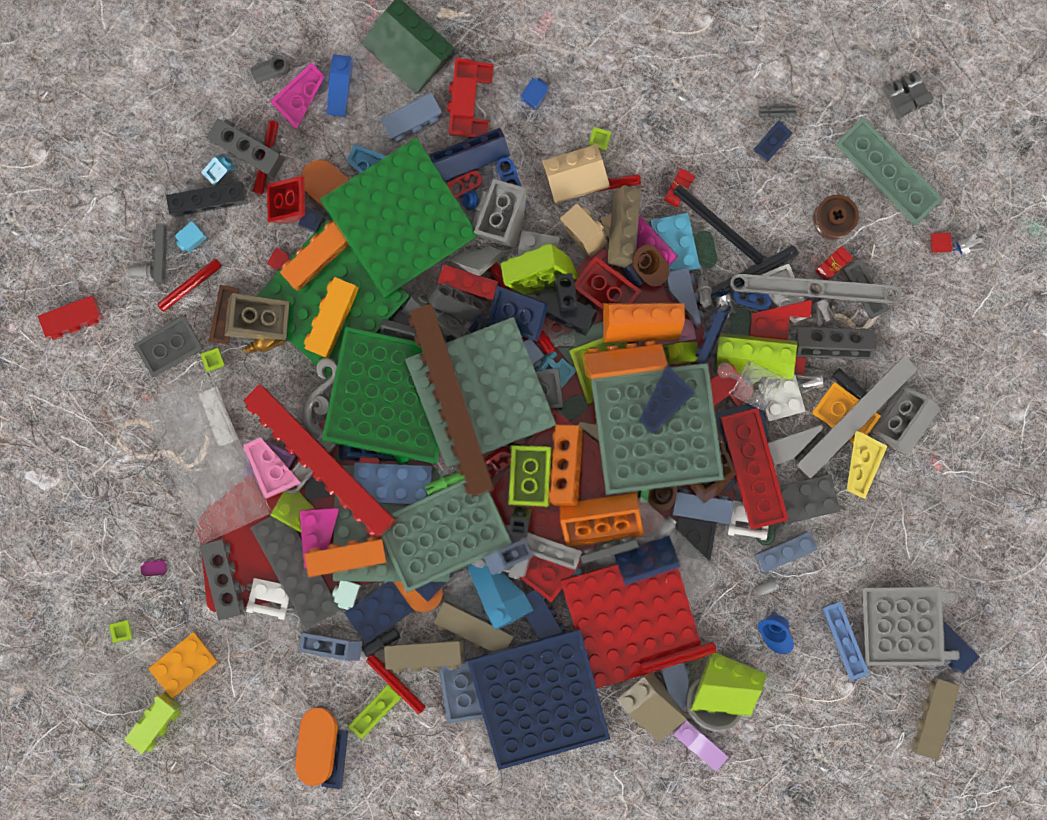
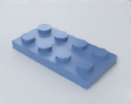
M355 463L354 478L379 503L412 505L429 497L427 490L430 489H426L425 484L432 481V466Z

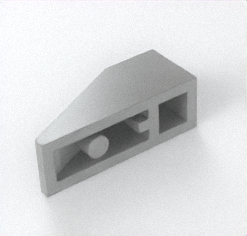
M822 425L768 443L773 464L777 465L778 468L789 465L788 461L794 459L823 429Z

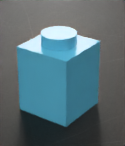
M193 221L175 235L178 240L175 243L182 251L186 249L190 253L207 239Z

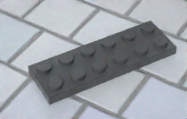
M272 516L250 527L305 629L340 611L322 576L308 577L307 568H304L302 540L294 528Z

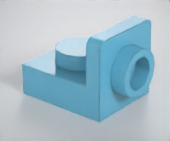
M222 154L214 157L201 173L213 186H217L236 167L232 164L233 162L229 157Z

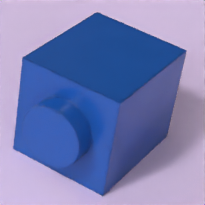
M532 78L521 94L520 101L537 110L549 92L548 84L540 78L537 80Z

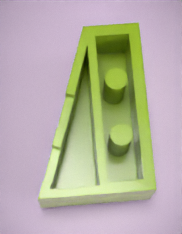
M165 692L155 697V702L144 712L143 717L124 739L141 754H144L146 751L150 753L157 744L155 740L158 736L163 737L169 729L167 725L170 721L174 722L181 714L179 710L182 706Z

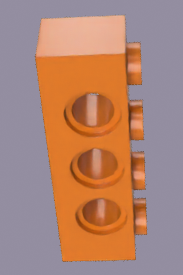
M556 425V430L552 434L554 450L551 451V461L553 462V468L550 469L551 488H549L548 499L555 506H578L583 429L580 426ZM569 442L570 447L563 451V445ZM568 461V467L561 470V465ZM567 481V486L564 489H560V483Z

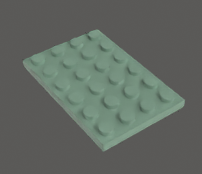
M465 479L391 514L397 521L381 537L406 593L513 544L490 492L474 498L470 494L466 495L463 483H466Z

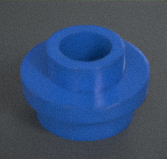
M475 191L465 192L461 200L462 205L468 210L475 209L479 202L477 193Z

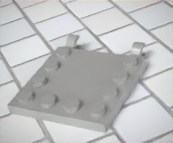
M942 587L863 588L866 666L945 665V659H959L958 650L945 651L943 601L957 600V593L942 592Z

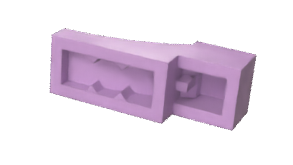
M687 720L673 732L676 738L715 771L728 758L722 750Z

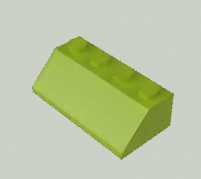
M721 333L718 343L717 371H722L732 364L739 374L793 380L798 341Z

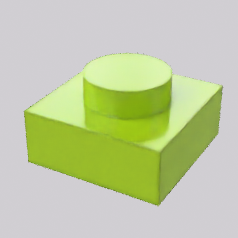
M593 127L588 146L597 144L599 150L607 151L612 132Z
M219 348L200 354L206 372L226 366Z
M129 620L109 624L113 643L133 639Z

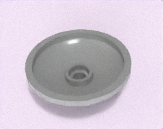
M701 678L696 680L690 687L686 700L687 708L692 718L700 726L711 731H725L734 727L742 715L727 714L726 712L719 711L714 713L699 709L698 711L691 710Z

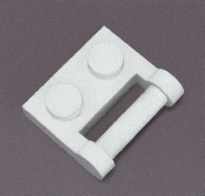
M733 501L734 505L728 535L751 536L766 541L768 526L762 527V530H750L749 528L735 526L736 521L748 523L743 502Z
M254 578L246 612H258L285 620L289 598L281 583ZM256 598L280 603L281 608L276 609L255 604Z

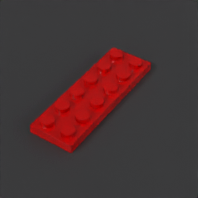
M758 408L721 417L723 432L736 472L735 476L750 530L789 520Z

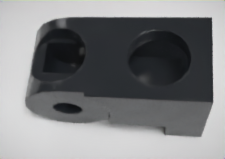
M573 274L555 275L553 284L557 293L560 311L576 310L577 300Z
M519 507L514 509L511 516L509 535L527 537L532 509L522 510Z

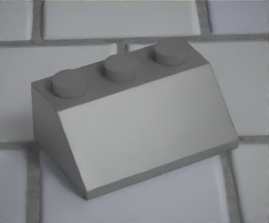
M902 385L870 432L894 449L909 455L941 408L931 398Z

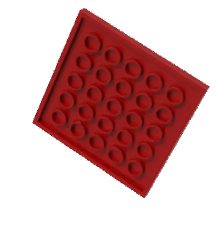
M617 563L560 580L574 627L581 630L596 689L646 675L643 673L642 663L701 645L679 568L628 585H624Z

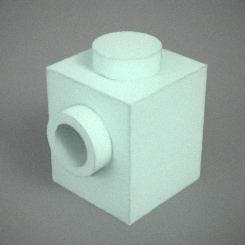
M340 581L339 586H335L332 595L335 597L334 602L338 603V607L347 610L349 607H354L361 584Z

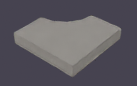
M486 246L477 251L467 252L461 250L449 260L450 266L480 276L503 257V251L491 246Z

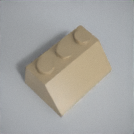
M597 144L542 161L544 173L555 204L610 187Z

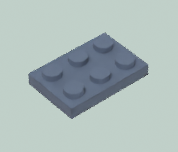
M465 661V664L460 665L459 669H448V666H441V670H439L448 724L483 718L467 661Z

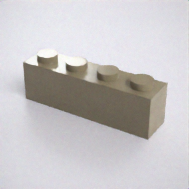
M624 185L613 193L608 264L625 268L633 263L637 245L640 189Z
M447 600L444 601L434 621L438 629L445 632L449 630L454 633L456 638L471 641V645L476 648L482 649L484 647L488 649V653L508 648L514 637V633L504 628L494 629L490 621Z
M464 640L384 646L386 670L392 669V673L404 672L406 668H411V672L422 671V667H429V670H441V666H448V669H459L460 665L466 663Z
M935 677L933 681L929 682L927 688L929 695L922 705L924 712L922 718H919L917 721L916 729H918V732L911 742L912 752L939 760L960 685Z

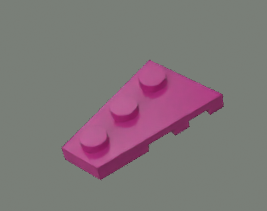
M311 62L270 101L296 130L325 76Z
M639 216L636 250L642 245H652L670 266L679 256L645 219Z
M339 507L300 510L304 568H307L304 554L309 553L308 549L320 547V551L328 550L327 546L330 544Z

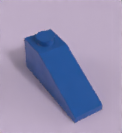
M332 55L327 115L346 117L354 63L352 56Z

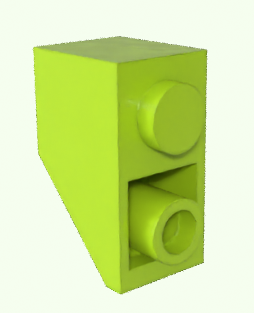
M682 342L662 346L668 365L697 362V342Z

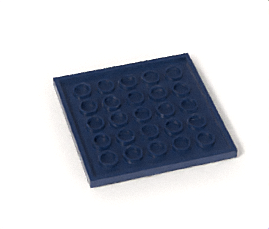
M580 628L467 659L498 770L610 739Z

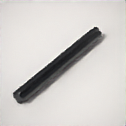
M678 185L674 189L673 194L753 262L760 264L763 261L764 256L685 188Z
M790 246L739 274L761 275L796 257L798 251L795 246ZM732 277L711 288V300H714V294L717 292H729L732 290L730 287ZM736 278L733 283L735 287L744 284V281L741 278ZM700 298L699 302L697 303L698 306H702V304H700Z

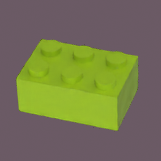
M512 446L510 505L550 506L548 493L549 488H551L550 469H552L551 451L553 448Z

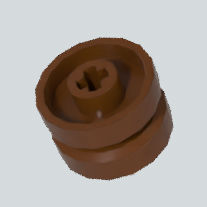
M841 194L831 195L825 198L815 209L813 225L822 237L829 240H839L847 236L856 227L859 219L858 208L855 202L847 196Z

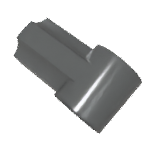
M275 55L271 60L250 69L256 84H259L276 76L286 75L290 70V64L283 56ZM278 62H284L282 69H276Z

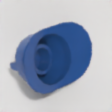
M774 611L765 620H761L758 623L759 632L772 651L779 654H788L793 650L794 642L790 635V625L786 618Z

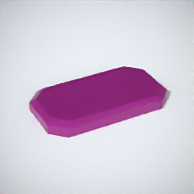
M165 561L143 562L140 565L143 576H157L167 573V563Z

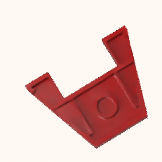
M812 300L753 312L750 336L787 340L790 316L810 318ZM796 357L794 372L804 374L806 357Z

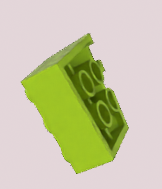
M552 244L542 245L539 249L527 251L521 256L509 258L501 263L504 284L514 291L525 295L542 292L545 286L554 287L555 275L572 273L574 283L579 278L570 257Z
M713 653L706 662L691 710H708V712L714 713L719 711L726 712L727 714L750 716L762 692L767 674L718 653Z

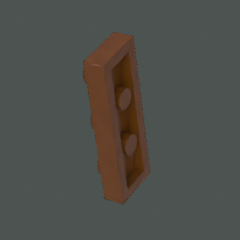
M225 285L219 286L209 337L210 342L229 345L230 337L225 336L228 298L232 293L239 294V288Z

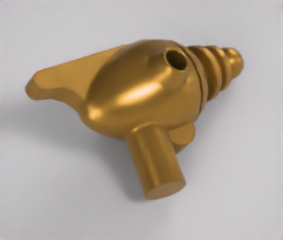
M254 339V342H250V344H247V347L243 348V352H268L277 346L285 344L286 341L284 339Z

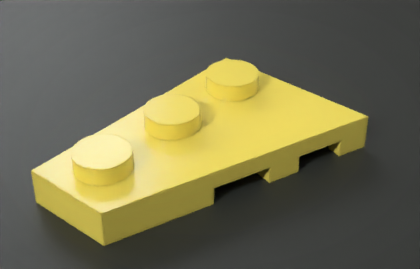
M855 431L847 491L865 499L887 446L859 431Z

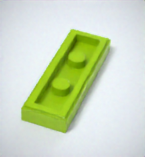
M387 684L348 727L362 740L401 697Z

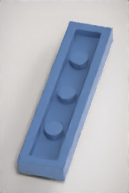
M841 601L823 607V613L849 679L852 681L868 675V669Z

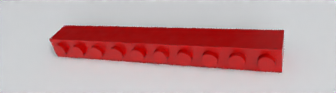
M258 384L243 400L247 404L245 408L252 415L256 413L260 417L258 421L265 428L268 426L271 428L273 437L279 442L282 440L286 444L285 449L292 455L296 454L300 458L298 462L306 469L309 467L313 471L311 475L318 482L322 480L327 485L325 489L332 496L336 494L340 498L338 502L345 509L349 508L353 512L352 517L357 522H363L367 526L365 530L371 536L381 537L397 521L264 386Z

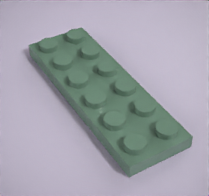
M864 118L858 121L835 144L914 226L943 199Z

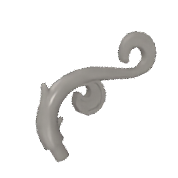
M331 358L320 360L316 370L319 377L325 379L327 376L324 374V368L330 367L333 370L332 377L311 393L304 404L303 415H298L305 428L318 438L324 429L320 428L318 422L315 424L313 421L312 408L318 402L320 406L314 408L315 412L319 415H324L328 412L330 400L321 394L334 383L337 362Z

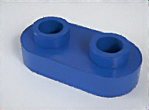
M733 292L735 303L744 307L762 311L766 310L771 304L769 294L744 293L746 298L740 299L739 294L743 292ZM759 298L764 300L763 305L757 303Z

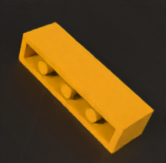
M334 277L333 281L330 280L327 286L328 293L326 298H323L319 305L321 310L312 321L313 329L311 334H308L305 338L304 344L306 346L304 349L330 358L359 287Z

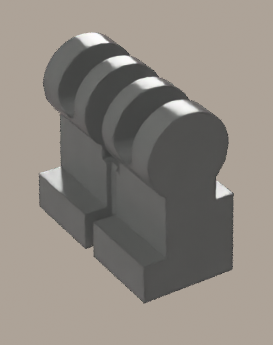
M917 71L910 73L911 81L906 75L901 77L902 84L899 80L893 81L894 89L890 84L883 86L884 93L897 119L912 113L913 110L916 111L930 104L933 100V96L927 91Z

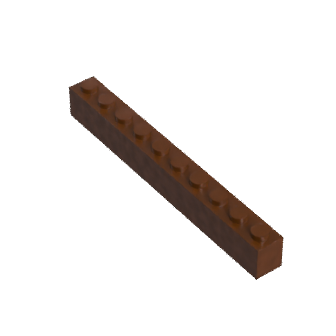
M431 303L410 310L411 316L408 317L411 328L415 327L417 335H414L417 347H422L423 353L420 356L423 365H428L429 371L426 374L429 383L433 382L436 389L432 391L436 402L440 401L442 407L438 409L442 420L446 419L448 427L444 428L447 438H452L454 443L453 446H450L453 456H458L460 464L457 465L460 476L464 475L466 483H463L466 495L470 494L474 498L492 492L494 488L433 305Z

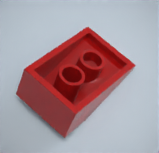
M304 176L267 184V214L269 223L290 224L298 222L305 215Z
M596 256L574 283L575 290L602 313L604 303H633L641 293L639 288Z

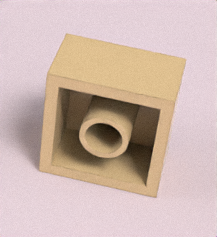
M576 204L560 217V220L567 234L591 259L608 245L605 238L607 234L604 232V227L597 219L594 221L591 218L592 215L586 207L581 208Z

